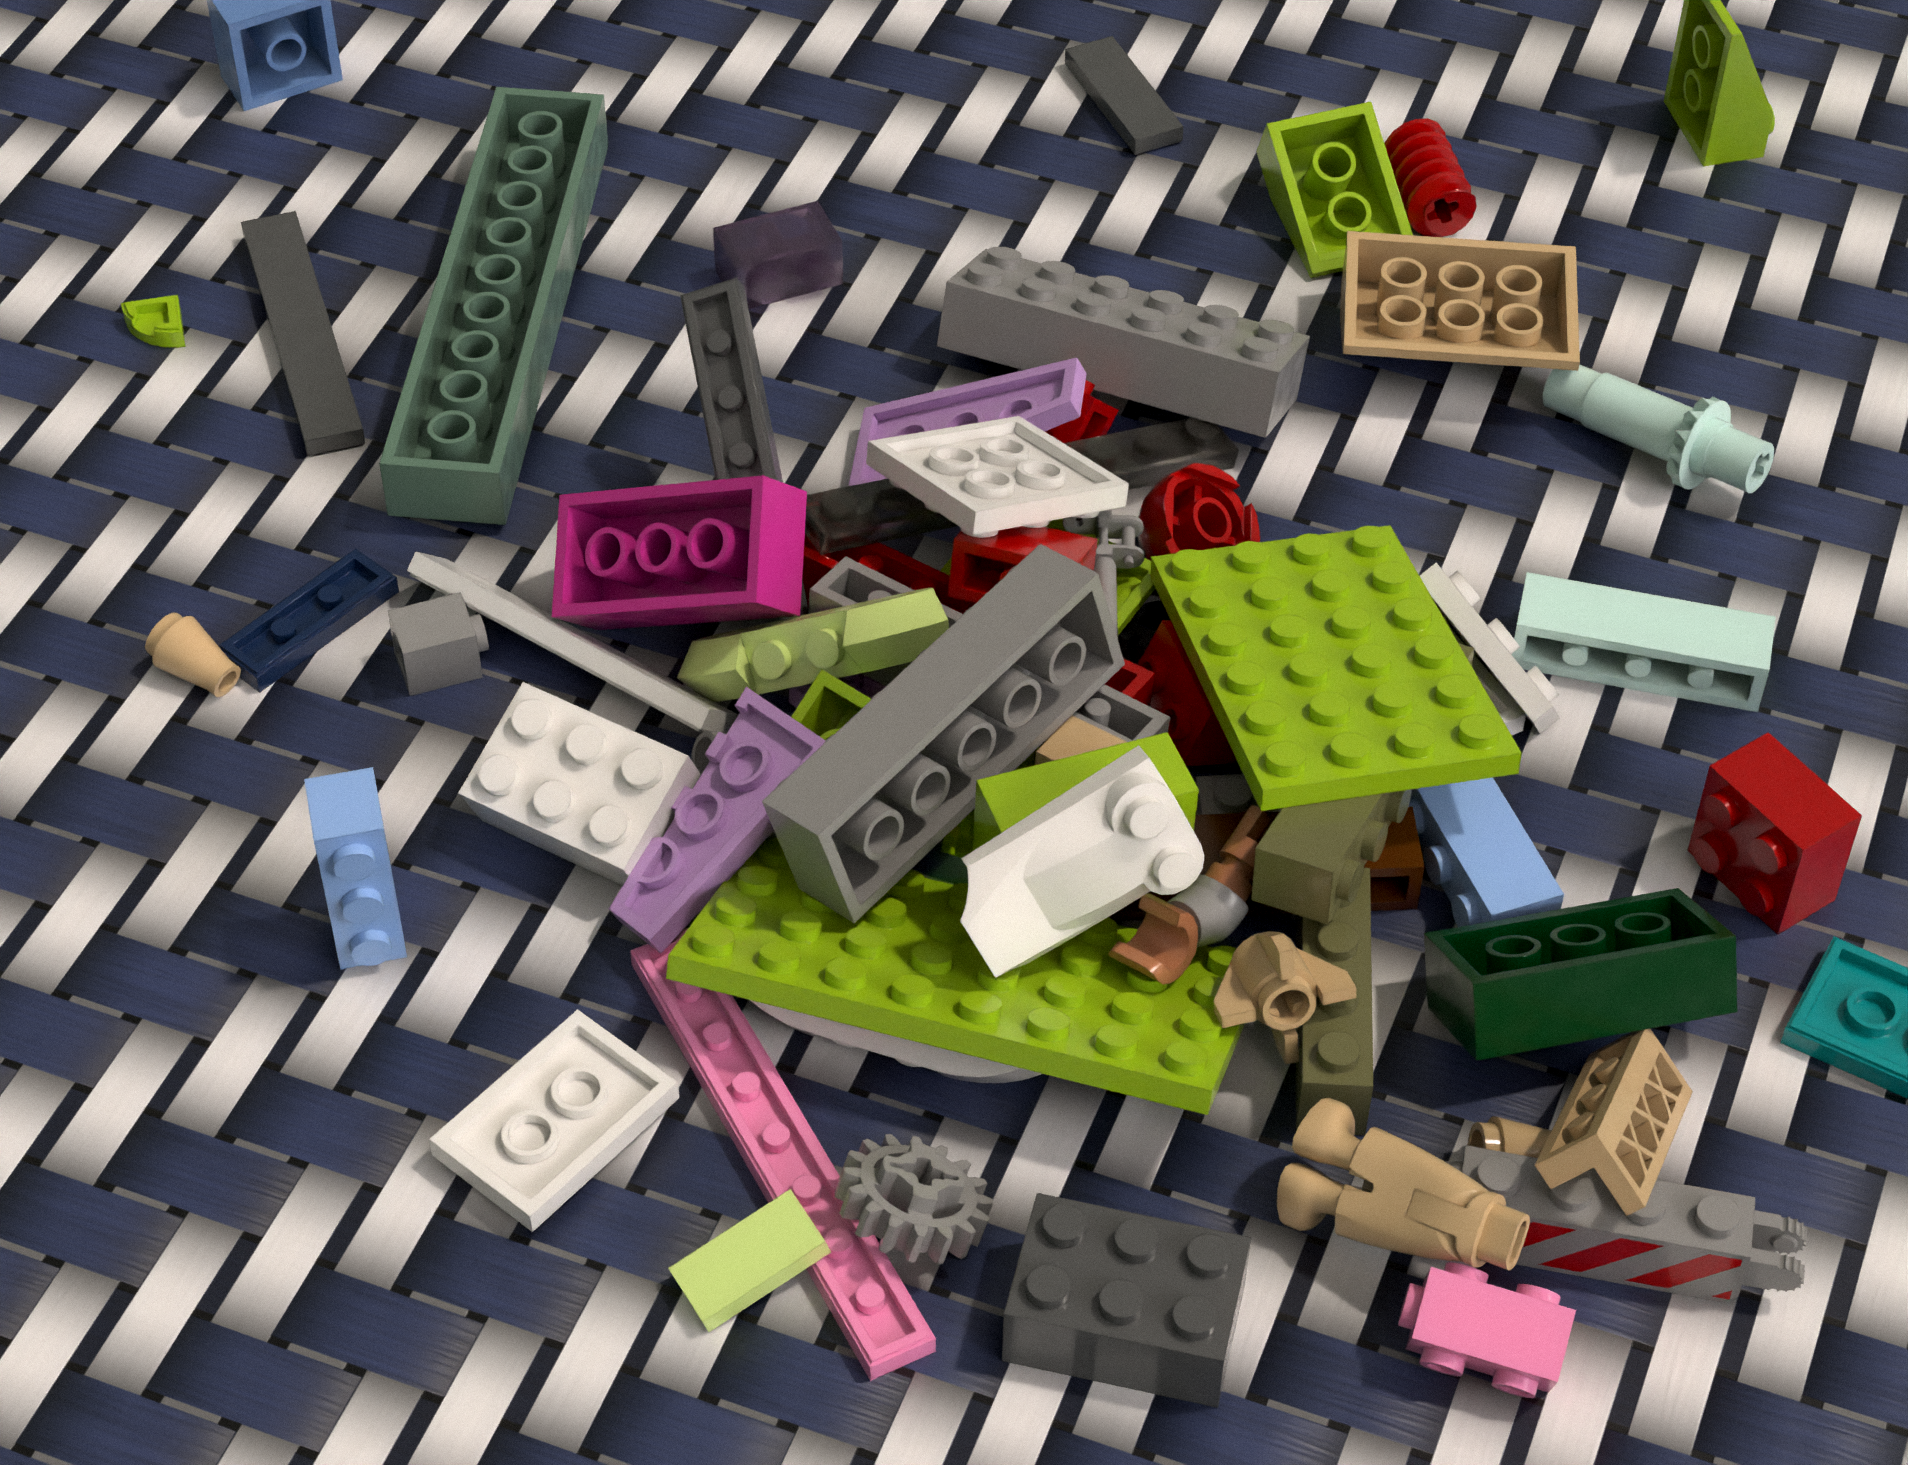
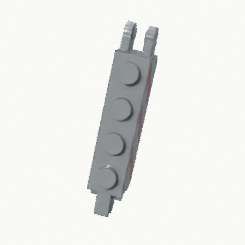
M1466 1145L1463 1161H1446V1163L1466 1174L1488 1191L1503 1195L1507 1207L1530 1216L1529 1229L1516 1265L1717 1302L1737 1298L1742 1285L1787 1292L1788 1290L1795 1291V1288H1801V1284H1804L1805 1265L1801 1264V1260H1796L1795 1256L1790 1257L1787 1254L1791 1252L1797 1253L1798 1250H1803V1246H1806L1807 1227L1803 1226V1222L1800 1223L1798 1219H1791L1789 1216L1784 1218L1779 1214L1756 1211L1755 1197L1656 1180L1646 1207L1626 1216L1595 1168L1550 1189L1535 1167L1538 1159L1535 1157Z

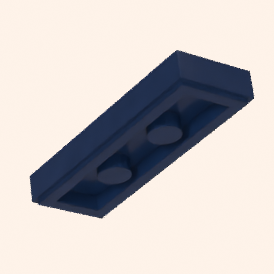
M355 548L218 646L233 663L240 667L241 674L239 678L260 693L399 593L397 577Z

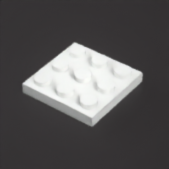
M1020 416L868 441L866 464L888 478L891 485L906 490L924 502V506L927 509L940 513L958 525L963 533L973 537H993L998 534V530L1020 526L1042 528L1047 526L1049 521L1068 517L1094 518L1099 515V511L1126 507L1129 483Z

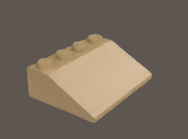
M1347 231L1340 305L1343 354L1578 371L1580 351L1576 247Z

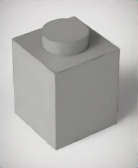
M461 592L387 610L395 656L410 696L483 678L479 652L489 650L486 630L480 614L469 616Z

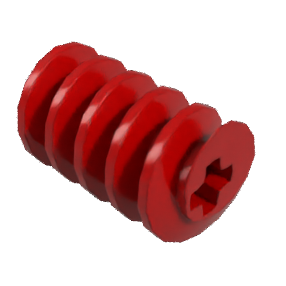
M1428 118L1414 119L1403 123L1390 134L1384 144L1408 221L1416 232L1424 236L1445 237L1453 235L1463 229L1473 218L1477 207L1476 196L1471 194L1470 183L1465 178L1464 171L1458 164V158L1452 151V146L1447 140L1445 131L1440 124Z

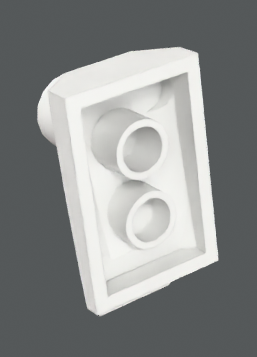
M1138 745L961 858L968 870V893L960 922L992 974L997 978L1053 950L1150 891L1160 895H1169L1185 890L1198 878L1203 869L1205 856L1202 845L1168 785L1151 759Z

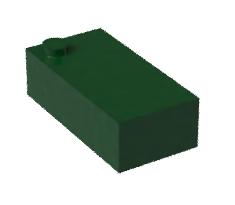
M1679 888L1424 933L1428 1009L1476 1061L1737 1012L1736 935Z

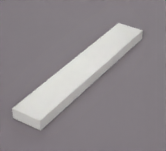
M415 552L407 571L415 579L445 595L461 592L467 607L698 732L708 730L727 734L738 714L572 625L553 618L551 614L446 558Z

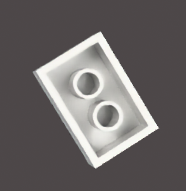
M522 682L458 794L483 822L623 886L651 839L663 837L674 820L675 812L671 807L684 786L693 789L701 774L688 755Z

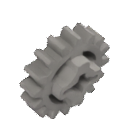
M885 1134L881 1147L867 1138L862 1141L858 1152L849 1151L834 1193L835 1198L844 1201L839 1212L841 1217L859 1220L855 1232L858 1237L875 1235L881 1239L879 1251L885 1254L894 1249L903 1252L909 1262L915 1263L919 1252L927 1253L936 1264L944 1263L948 1251L956 1257L963 1259L967 1256L970 1245L978 1247L990 1219L988 1215L993 1205V1199L983 1195L987 1186L985 1179L967 1176L971 1166L970 1162L960 1160L953 1163L946 1158L947 1147L940 1145L933 1148L923 1144L920 1137L916 1136L912 1137L909 1145H901L892 1134Z

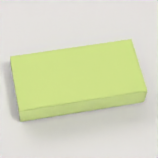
M789 1189L668 1269L707 1331L710 1332L830 1254L831 1251L792 1190Z

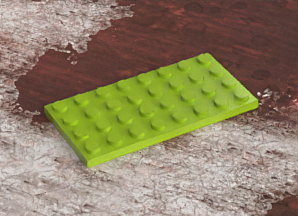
M777 837L767 838L728 881L720 885L668 955L666 979L1204 1115L1209 1114L1245 1025L1244 1023L1222 1028L1214 1013L1213 1001L1233 953L1237 949L1235 947H1198L1196 954L1184 973L1174 982L1163 985L1108 955L1117 941L1128 943L1138 929L1118 925L1114 920L1107 917L1030 963L995 978L960 922L966 905L968 883L955 885L924 878L920 872L911 869L859 920L852 923L798 888Z

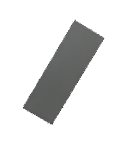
M1113 36L1065 49V65L1134 155L1183 141L1184 126Z

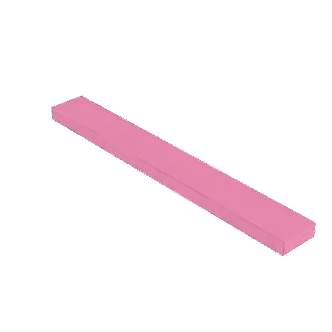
M688 928L682 930L662 953H659L649 944L630 950L631 963L767 1202H771L791 1189L826 1241L831 1253L806 1270L870 1381L936 1352V1338L889 1258L885 1253L879 1251L880 1243L876 1236L858 1237L855 1232L859 1220L845 1219L839 1214L844 1201L835 1198L834 1193L840 1176L734 997L666 979L668 955Z

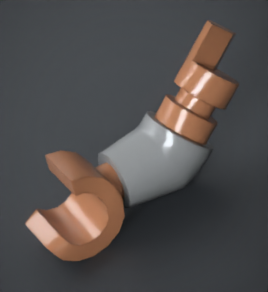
M1250 806L1219 852L1220 857L1223 859L1222 863L1213 862L1204 875L1199 874L1198 878L1188 888L1181 891L1171 900L1166 902L1150 893L1142 896L1139 908L1146 911L1142 924L1128 943L1117 941L1108 955L1118 962L1165 985L1174 982L1184 973L1196 954L1198 947L1221 942L1228 937L1249 911L1245 902L1252 893L1253 886L1249 882L1253 879L1255 848L1259 844L1256 841L1270 821L1266 811H1261L1259 806Z

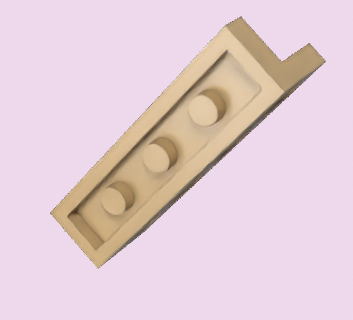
M1651 1028L1630 1032L1589 1054L1535 1163V1167L1550 1189L1595 1168L1626 1216L1646 1207L1693 1092Z

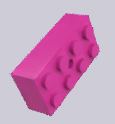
M761 475L559 495L552 617L595 630L800 616L807 491Z

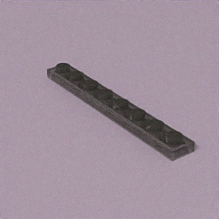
M1193 417L1064 443L1129 483L1128 490L1156 485L1167 475L1193 463L1214 465L1221 470L1232 469L1239 449L1218 424ZM888 478L807 495L805 534L820 555L958 526L940 513L927 509L924 506V502L906 490L891 485Z

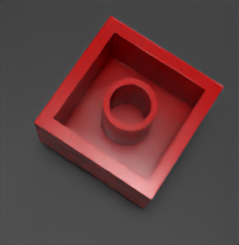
M1767 732L1709 766L1687 851L1694 856L1697 864L1705 872L1713 874L1739 898L1743 907L1750 914L1759 917L1778 935L1835 901L1862 815Z

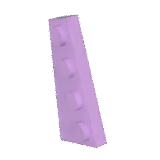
M1072 358L864 408L847 491L848 497L858 510L904 490L891 485L888 478L866 464L868 441L1015 416L1022 417L1045 432L1080 417L1087 373L1078 358Z
M748 687L745 688L735 704L740 713L727 734L718 732L705 752L709 763L693 789L684 786L671 807L675 812V818L664 836L651 839L609 907V910L620 923L659 953H662L703 909L720 885L728 881L772 834L774 829L762 801L780 782L789 777L826 741Z

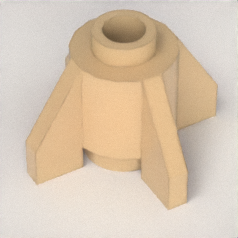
M1266 931L1254 934L1244 940L1234 951L1213 1001L1214 1013L1222 1028L1256 1020L1270 1026L1279 1053L1285 1064L1299 1062L1298 1034L1295 1028L1303 1025L1313 1015L1317 996L1323 1005L1357 998L1356 986L1346 970L1296 948L1292 940L1284 933Z

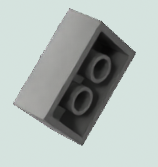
M1037 1193L1004 1311L1002 1361L1218 1408L1245 1288L1251 1237Z

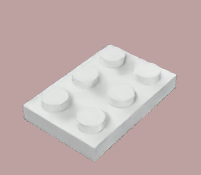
M577 1009L429 1139L432 1156L533 1232L679 1099L678 1082Z

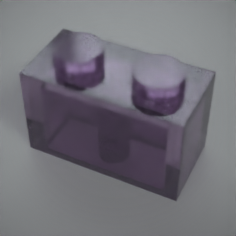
M818 201L713 228L715 271L721 282L738 278L744 285L748 309L843 284L842 240Z

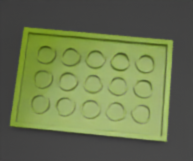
M1390 525L1381 527L1363 526L1356 530L1320 535L1308 533L1299 535L1296 538L1266 542L1246 541L1235 546L1205 550L1185 549L1174 554L1151 556V580L1261 811L1519 774L1522 754Z

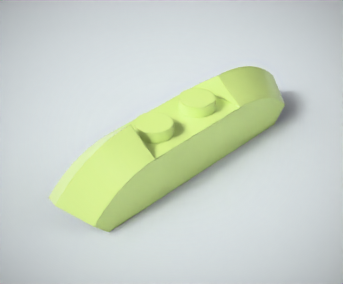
M924 588L694 640L690 645L677 678L695 692L712 701H725L740 698L746 687L759 695L812 684L821 669L836 678L856 675L914 661L923 650L927 649L949 629V620L934 589Z

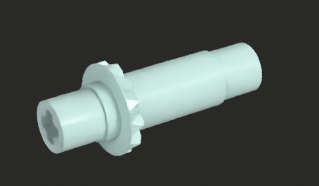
M1580 364L1578 371L1553 369L1544 387L1543 404L1546 408L1575 419L1588 429L1668 462L1667 474L1671 476L1672 484L1684 489H1693L1702 483L1705 478L1712 477L1745 492L1753 493L1762 485L1770 471L1774 458L1773 444L1734 428L1731 424V411L1728 403L1713 396L1710 399L1701 398L1692 408L1610 373L1602 374Z

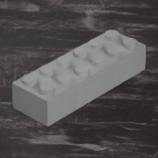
M1008 247L985 249L946 282L937 341L938 347L1020 370L1078 358L1087 373L1086 380L1095 384L1093 390L1264 438L1268 436L1297 400L1310 336L1294 332V328L1288 323L1278 320L1257 322L1238 317L1239 313L1227 306L1208 305L1201 307L1183 302L1184 298L1181 295L1171 291L1155 290L1149 293L1129 287V283L1126 280L1115 276L1103 275L1096 278L1075 273V268L1064 262L1046 261L1038 263L1023 259L1019 251Z
M1039 544L976 604L967 609L962 617L936 641L923 650L882 691L874 695L870 702L842 728L830 736L789 777L780 782L762 801L800 890L852 923H855L975 808L976 780L1014 771L1125 665L1097 572Z

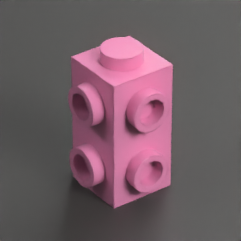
M1453 1262L1446 1263L1444 1270L1431 1267L1424 1279L1423 1286L1409 1283L1398 1326L1411 1329L1406 1350L1421 1354L1419 1364L1428 1369L1453 1376H1462L1464 1368L1492 1375L1491 1385L1494 1388L1525 1398H1535L1537 1389L1549 1393L1557 1384L1576 1313L1574 1309L1559 1305L1560 1295L1548 1289L1529 1284H1518L1516 1292L1487 1284L1489 1275L1484 1271Z

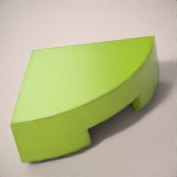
M178 295L121 303L125 324L129 331L139 340L159 347H186Z

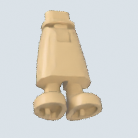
M1324 1098L1309 1110L1294 1135L1292 1144L1294 1153L1314 1162L1349 1171V1174L1364 1179L1362 1188L1343 1184L1331 1179L1324 1172L1305 1164H1288L1281 1173L1277 1189V1210L1279 1220L1284 1225L1298 1231H1307L1322 1222L1326 1215L1335 1216V1233L1338 1236L1367 1245L1424 1258L1464 1262L1476 1268L1483 1266L1486 1262L1508 1271L1514 1268L1529 1229L1530 1216L1528 1214L1507 1207L1503 1195L1488 1191L1481 1184L1438 1157L1380 1128H1370L1362 1140L1356 1138L1353 1113L1348 1105L1340 1101Z

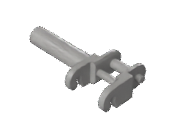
M1112 509L1099 511L1098 516L1082 518L1080 521H1077L1076 517L1063 518V527L1067 531L1075 534H1095L1096 538H1099L1094 571L1099 575L1118 639L1116 568L1130 569L1138 567L1143 563L1144 551L1135 546V538L1141 535L1144 530L1143 522L1136 516L1112 515ZM1108 539H1122V545L1108 544Z

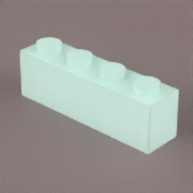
M1527 572L1514 636L1520 648L1511 655L1523 670L1529 671L1534 666H1537L1545 674L1758 712L1770 669L1776 617Z

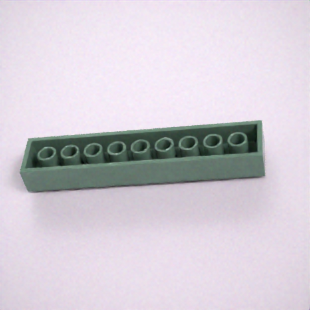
M496 87L380 459L379 466L388 516L506 525L608 150L604 94Z

